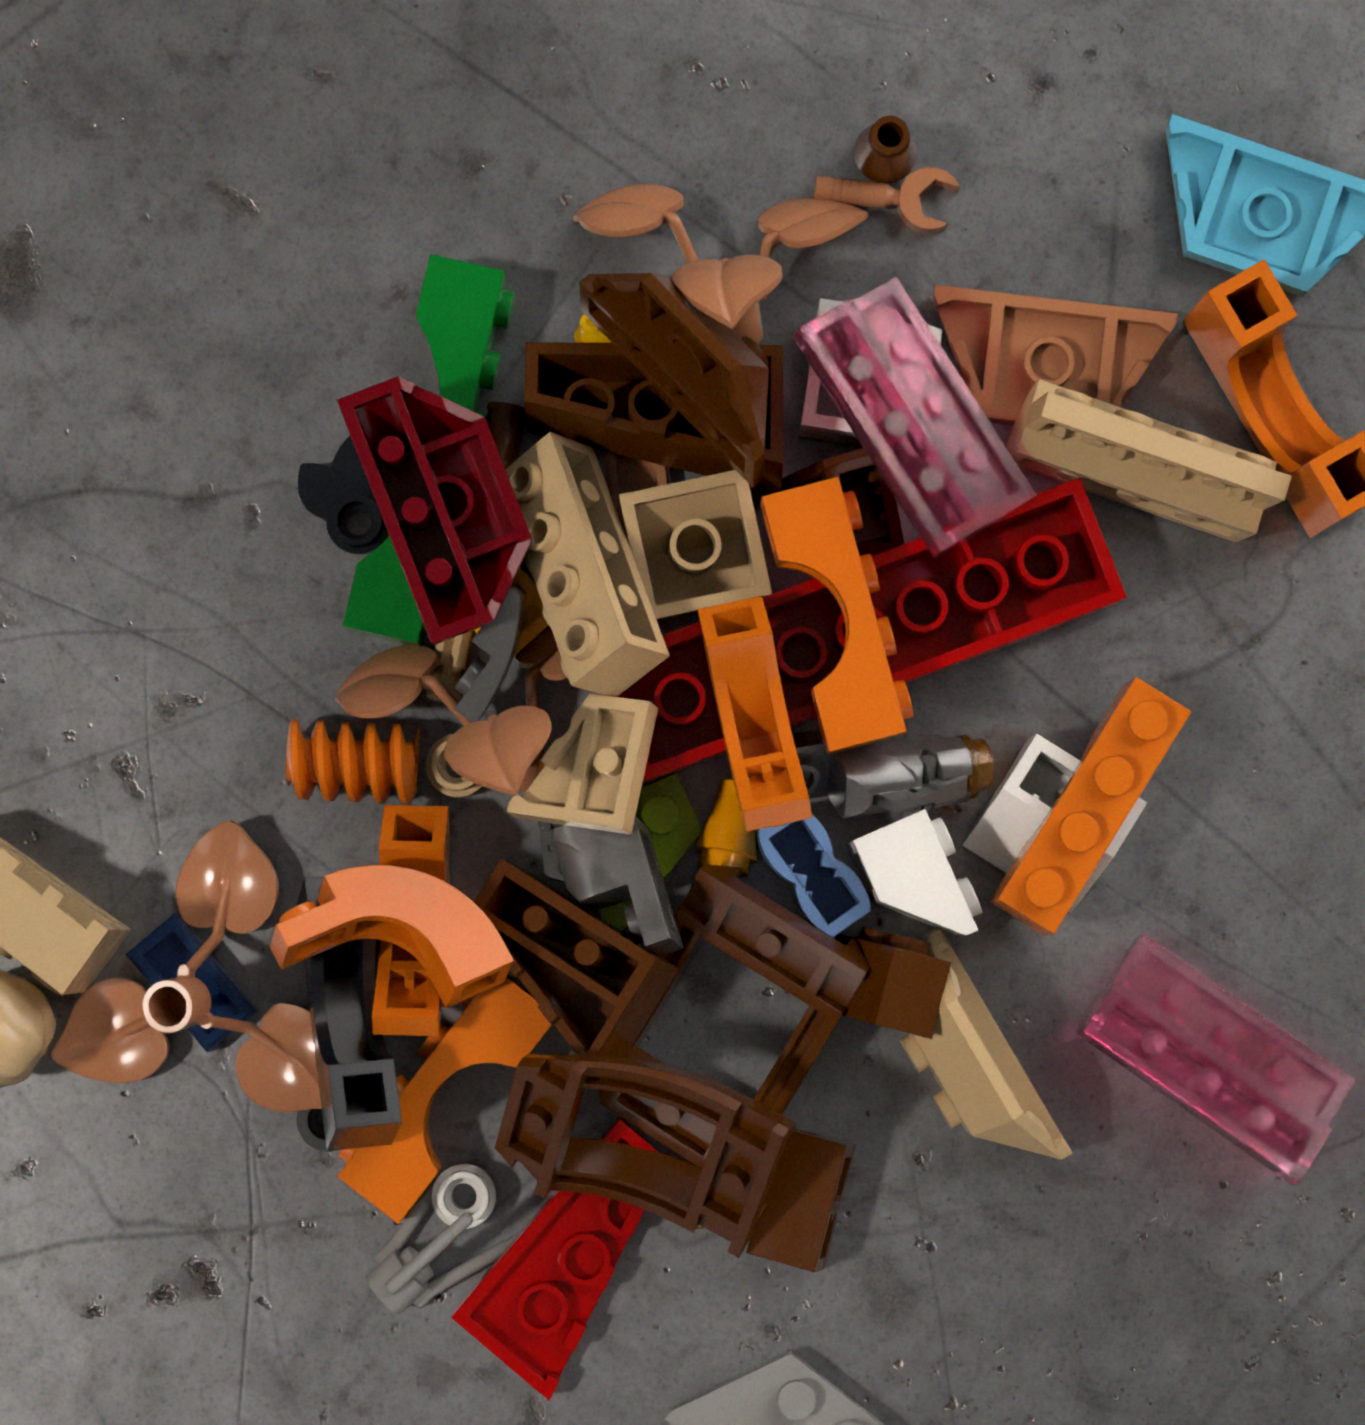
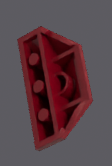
M399 376L337 399L431 644L436 645L494 622L533 539L485 417L418 387L416 384Z

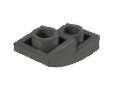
M517 585L509 589L495 621L482 626L471 641L492 656L487 664L477 657L455 686V689L464 696L454 710L472 723L482 718L506 678L516 652L523 624L526 592Z

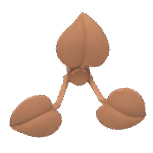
M634 184L620 187L594 198L573 216L574 224L579 222L584 229L607 237L625 238L652 231L661 224L670 228L687 264L678 268L671 278L673 285L680 295L701 312L729 327L740 339L747 336L758 344L763 338L759 301L765 300L767 294L774 290L783 278L781 265L771 259L773 250L781 243L791 248H805L830 241L868 218V211L851 204L828 199H814V197L789 199L771 206L759 216L757 220L758 228L761 232L767 234L762 240L759 255H741L720 260H698L680 217L674 213L684 206V197L678 191L666 186Z
M548 625L515 655L519 666L529 669L524 678L527 706H516L498 715L492 714L488 716L487 721L483 720L472 723L454 710L459 703L437 677L430 675L438 666L440 660L434 650L425 646L402 645L389 648L374 655L359 665L348 676L334 699L337 704L342 706L346 713L352 716L367 719L381 718L400 711L411 704L419 696L422 689L431 690L463 725L462 728L450 737L445 745L444 757L449 767L460 776L475 784L516 796L518 792L527 791L544 768L545 764L540 760L545 754L543 747L552 731L549 715L539 708L538 683L543 676L553 681L563 680L567 677L562 671L561 655L551 627Z
M222 822L208 831L196 843L184 861L176 883V904L181 918L192 927L208 928L213 926L210 937L186 964L179 966L177 977L159 981L148 990L139 983L122 977L106 978L91 985L75 1003L65 1029L51 1052V1058L64 1068L86 1078L109 1083H131L153 1075L164 1064L170 1051V1043L166 1033H174L196 1025H200L204 1029L212 1027L241 1032L252 1037L240 1047L235 1061L239 1085L246 1096L261 1107L277 1112L287 1113L322 1109L310 1010L293 1003L282 1002L275 1004L264 1014L260 1027L248 1021L215 1016L210 1012L211 995L207 986L195 977L196 970L223 940L225 929L238 934L256 931L273 915L279 898L278 877L270 859L237 822Z

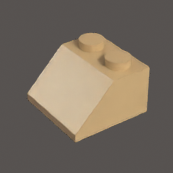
M736 470L619 494L627 541L657 622L698 614L697 609L757 596H762L763 598L773 594L749 483Z

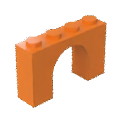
M1263 259L1207 291L1182 322L1261 456L1276 461V471L1292 476L1286 499L1309 538H1312L1365 507V430L1348 440L1342 439L1322 420L1302 390L1288 360L1283 341L1284 329L1298 315L1267 262Z

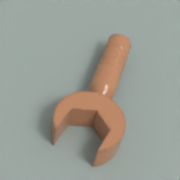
M925 167L912 172L902 183L901 189H894L887 183L817 175L814 199H828L851 205L875 208L897 205L899 216L908 228L917 233L928 235L944 231L948 223L924 216L920 197L932 186L958 193L960 187L951 174L935 167Z

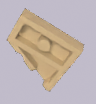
M589 694L572 716L568 731L562 737L555 739L540 761L545 764L542 771L523 796L519 794L513 796L508 804L507 813L519 819L631 835L658 707L650 701Z

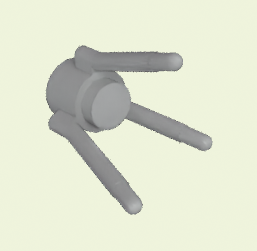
M433 1181L422 1197L416 1202L391 1240L374 1255L379 1265L365 1276L366 1281L378 1299L393 1313L400 1315L412 1303L421 1309L440 1292L495 1262L519 1233L428 1282L434 1276L429 1263L456 1240L473 1222L472 1215L464 1213L419 1253L410 1246L402 1252L400 1251L431 1207L432 1189L435 1183Z

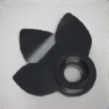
M351 436L338 449L331 468L315 463H303L300 465L298 493L307 511L326 521L328 534L338 548L349 554L364 555L374 551L387 539L389 533ZM356 513L367 514L371 520L370 528L361 535L352 534L348 530V521Z

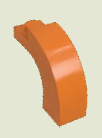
M762 596L697 609L721 729L746 831L767 827H780L790 822L813 818L810 799L787 714L773 634Z
M384 805L379 842V864L410 868L427 873L450 884L449 806ZM380 940L372 1011L373 1035L439 1036L441 1008L444 1007V1004L428 973L421 963L408 951L391 942Z
M390 865L357 866L325 875L317 899L320 906L317 907L315 902L309 901L285 912L279 918L280 923L275 926L270 944V949L282 970L348 941L378 939L391 942L408 951L421 963L445 1008L504 983L514 962L494 924L469 897L457 888L427 873Z

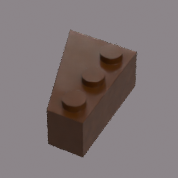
M501 858L474 900V903L491 920L514 960L510 968L511 973L521 980L539 1004V1010L549 1023L555 1025L576 1054L625 1057L679 968L661 956L659 957L644 945L636 943L633 938L531 872Z

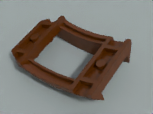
M703 864L699 868L694 878L695 881L682 905L674 914L684 949L661 956L678 967L679 970L625 1057L665 1064L639 1046L672 995L702 942L706 940L809 1005L787 1045L754 1097L755 1101L783 1115L870 967L854 937L847 945H844L738 879L743 868ZM599 1090L601 1105L696 1166L703 1168L717 1126L693 1114L655 1100L627 1093Z
M527 1054L516 1067L495 1149L512 1168L517 1161L524 1165L537 1180L534 1193L544 1199L551 1190L592 1194L642 1208L694 1233L698 1225H701L730 1241L727 1252L739 1258L768 1206L765 1203L766 1196L787 1140L798 1123L718 1081L674 1066L640 1059L605 1055ZM585 1089L608 1090L648 1098L693 1114L717 1126L703 1168L662 1152L658 1153L635 1148L627 1143L571 1137Z

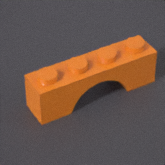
M839 477L762 496L760 507L776 567L799 571L821 582L838 602L844 617L846 635L840 661L836 668L825 679L814 686L810 692L826 755L902 736L907 732L904 720L914 718L913 707L905 681L893 682L887 657L897 654L896 644L888 617L876 619L870 594L880 591V586L871 554L868 553L860 556L853 531L862 529L863 522L854 491L843 493Z
M1134 677L1123 684L1092 734L1088 746L1065 788L1037 830L1022 847L989 902L1043 936L1055 934L1192 711L1138 677Z
M508 974L504 983L459 1002L465 1010L451 1029L440 1022L439 1036H429L417 1053L426 1061L411 1081L403 1074L397 1077L402 1124L392 1145L343 1149L338 1154L347 1164L337 1177L397 1224L405 1218L443 1168L434 1152L429 1135L430 1109L443 1083L455 1072L471 1065L497 1063L516 1068L524 1056L531 1054L553 1025L548 1022L539 1010V1004L530 992Z

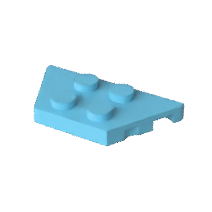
M1174 114L1169 118L1165 130L1183 256L1234 274H1239L1265 259L1281 288L1286 292L1303 297L1365 236L1364 179Z

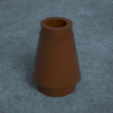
M885 116L862 131L855 143L854 157L859 170L868 179L880 183H893L903 179L912 170L917 157V149L907 124L899 117ZM881 138L884 141L885 138H889L897 142L898 145L886 147L880 143L879 139Z

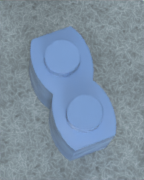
M813 814V818L790 822L780 827L759 829L756 832L757 844L764 861L779 878L792 885L796 905L807 922L834 937L871 911L868 894L863 883L851 868L840 860L833 858V849L829 836L823 825Z

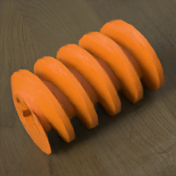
M291 719L286 749V779L288 786L292 782L298 799L309 800L318 783L324 801H335L342 784H344L349 801L360 803L367 786L370 785L375 803L379 804L386 803L393 786H395L401 804L411 805L419 784L420 726L412 743L406 742L401 724H394L387 741H380L375 723L369 722L362 739L355 740L350 723L343 721L336 739H329L324 720H317L310 738H304L298 719Z

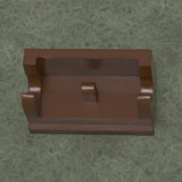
M795 1128L787 1140L766 1196L765 1203L768 1206L749 1240L746 1253L811 1272L823 1270L856 1144Z

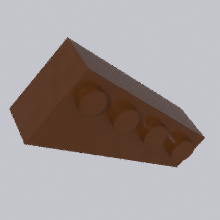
M526 342L524 404L528 433L545 436L552 432L593 447V449L705 476L735 470L613 343ZM758 345L768 359L769 377L763 480L754 488L777 493L781 492L783 474V345Z

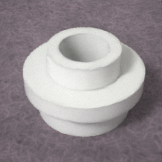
M466 1163L453 1165L443 1171L434 1183L432 1189L434 1210L438 1217L449 1226L462 1214L470 1213L473 1217V1222L466 1229L476 1227L490 1216L495 1207V1184L489 1174L476 1165ZM469 1184L475 1189L477 1198L472 1206L460 1207L454 1202L452 1194L457 1185Z

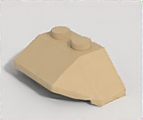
M934 928L925 933L923 941L930 943L927 956L949 961L951 965L932 1039L909 1033V1035L900 1039V1042L918 1073L929 1068L942 1090L932 1097L951 1129L962 1124L966 1132L974 1137L1060 1160L1071 1155V1149L942 929Z

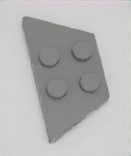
M790 1350L762 1363L761 1367L744 1375L739 1374L716 1385L717 1388L693 1400L671 1407L664 1415V1420L670 1425H884Z

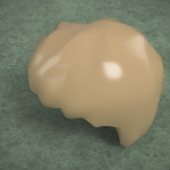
M0 969V1088L8 1085H16L29 1078L39 1060L47 1053L48 1046L55 1033L56 1020L49 999L37 984Z

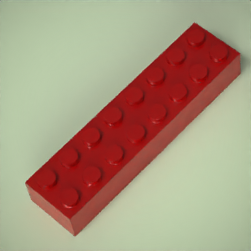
M1080 477L872 556L880 586V591L870 594L876 619L887 616L892 628L897 654L888 656L887 660L893 682L904 680L906 685L1118 605L1127 598ZM815 578L763 597L773 634L780 680L791 729L817 719L810 692L814 686L825 679L836 668L845 645V622L841 608L832 593ZM700 621L663 635L670 656L618 696L620 698L650 701L658 707L643 785L727 754Z

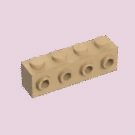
M549 432L505 469L533 539L524 561L528 570L533 575L543 604V616L551 627L561 655L562 671L570 681L571 686L605 696L618 697L670 655L593 447Z

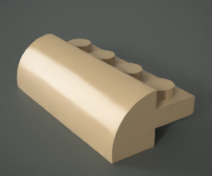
M1040 379L1031 388L1018 413L1001 461L1002 463L1061 483H1066L1080 477L1087 492L1235 543L1257 534L1263 510L1285 501L1292 477L1291 475L1276 471L1277 462L1264 456L1250 453L1210 439L1204 435L1178 428L1141 413L1106 403L1083 393Z

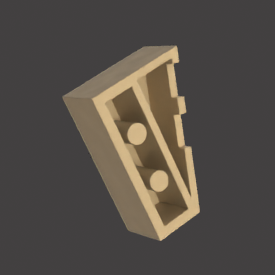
M0 837V954L9 959L12 957L17 959L32 971L31 975L38 982L58 995L84 993L94 983L131 929Z

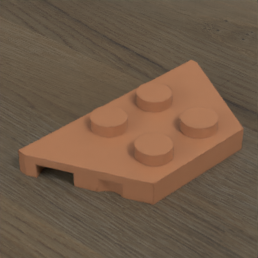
M935 285L932 298L976 419L978 421L1014 425L1028 393L1039 379L1122 407L1163 342L1175 327L1178 313Z

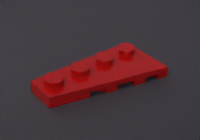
M620 1117L616 1119L600 1138L613 1143H627L632 1147L653 1152L659 1151ZM555 1191L452 1311L451 1318L550 1401L560 1381L559 1377L572 1351H575L586 1329V1323L602 1291H605L616 1269L615 1265L645 1210L597 1195L571 1191Z

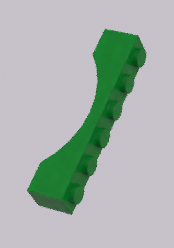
M430 254L415 316L432 352L439 378L440 396L487 419V414L478 412L483 389L494 390L497 382L502 353L492 350L498 327L509 328L516 292L507 290L508 282L504 270ZM389 536L379 547L357 563L342 626L351 633L421 647L424 645L427 631Z

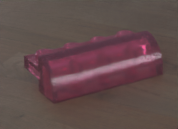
M897 277L855 301L852 298L799 327L794 333V341L934 559L969 541L980 531L1022 507L1037 496Z
M1145 933L1136 937L1105 987L1096 993L1076 1031V1035L1291 1185L1299 1184L1332 1131L1328 1127L1329 1123L1355 1082L1353 1078Z

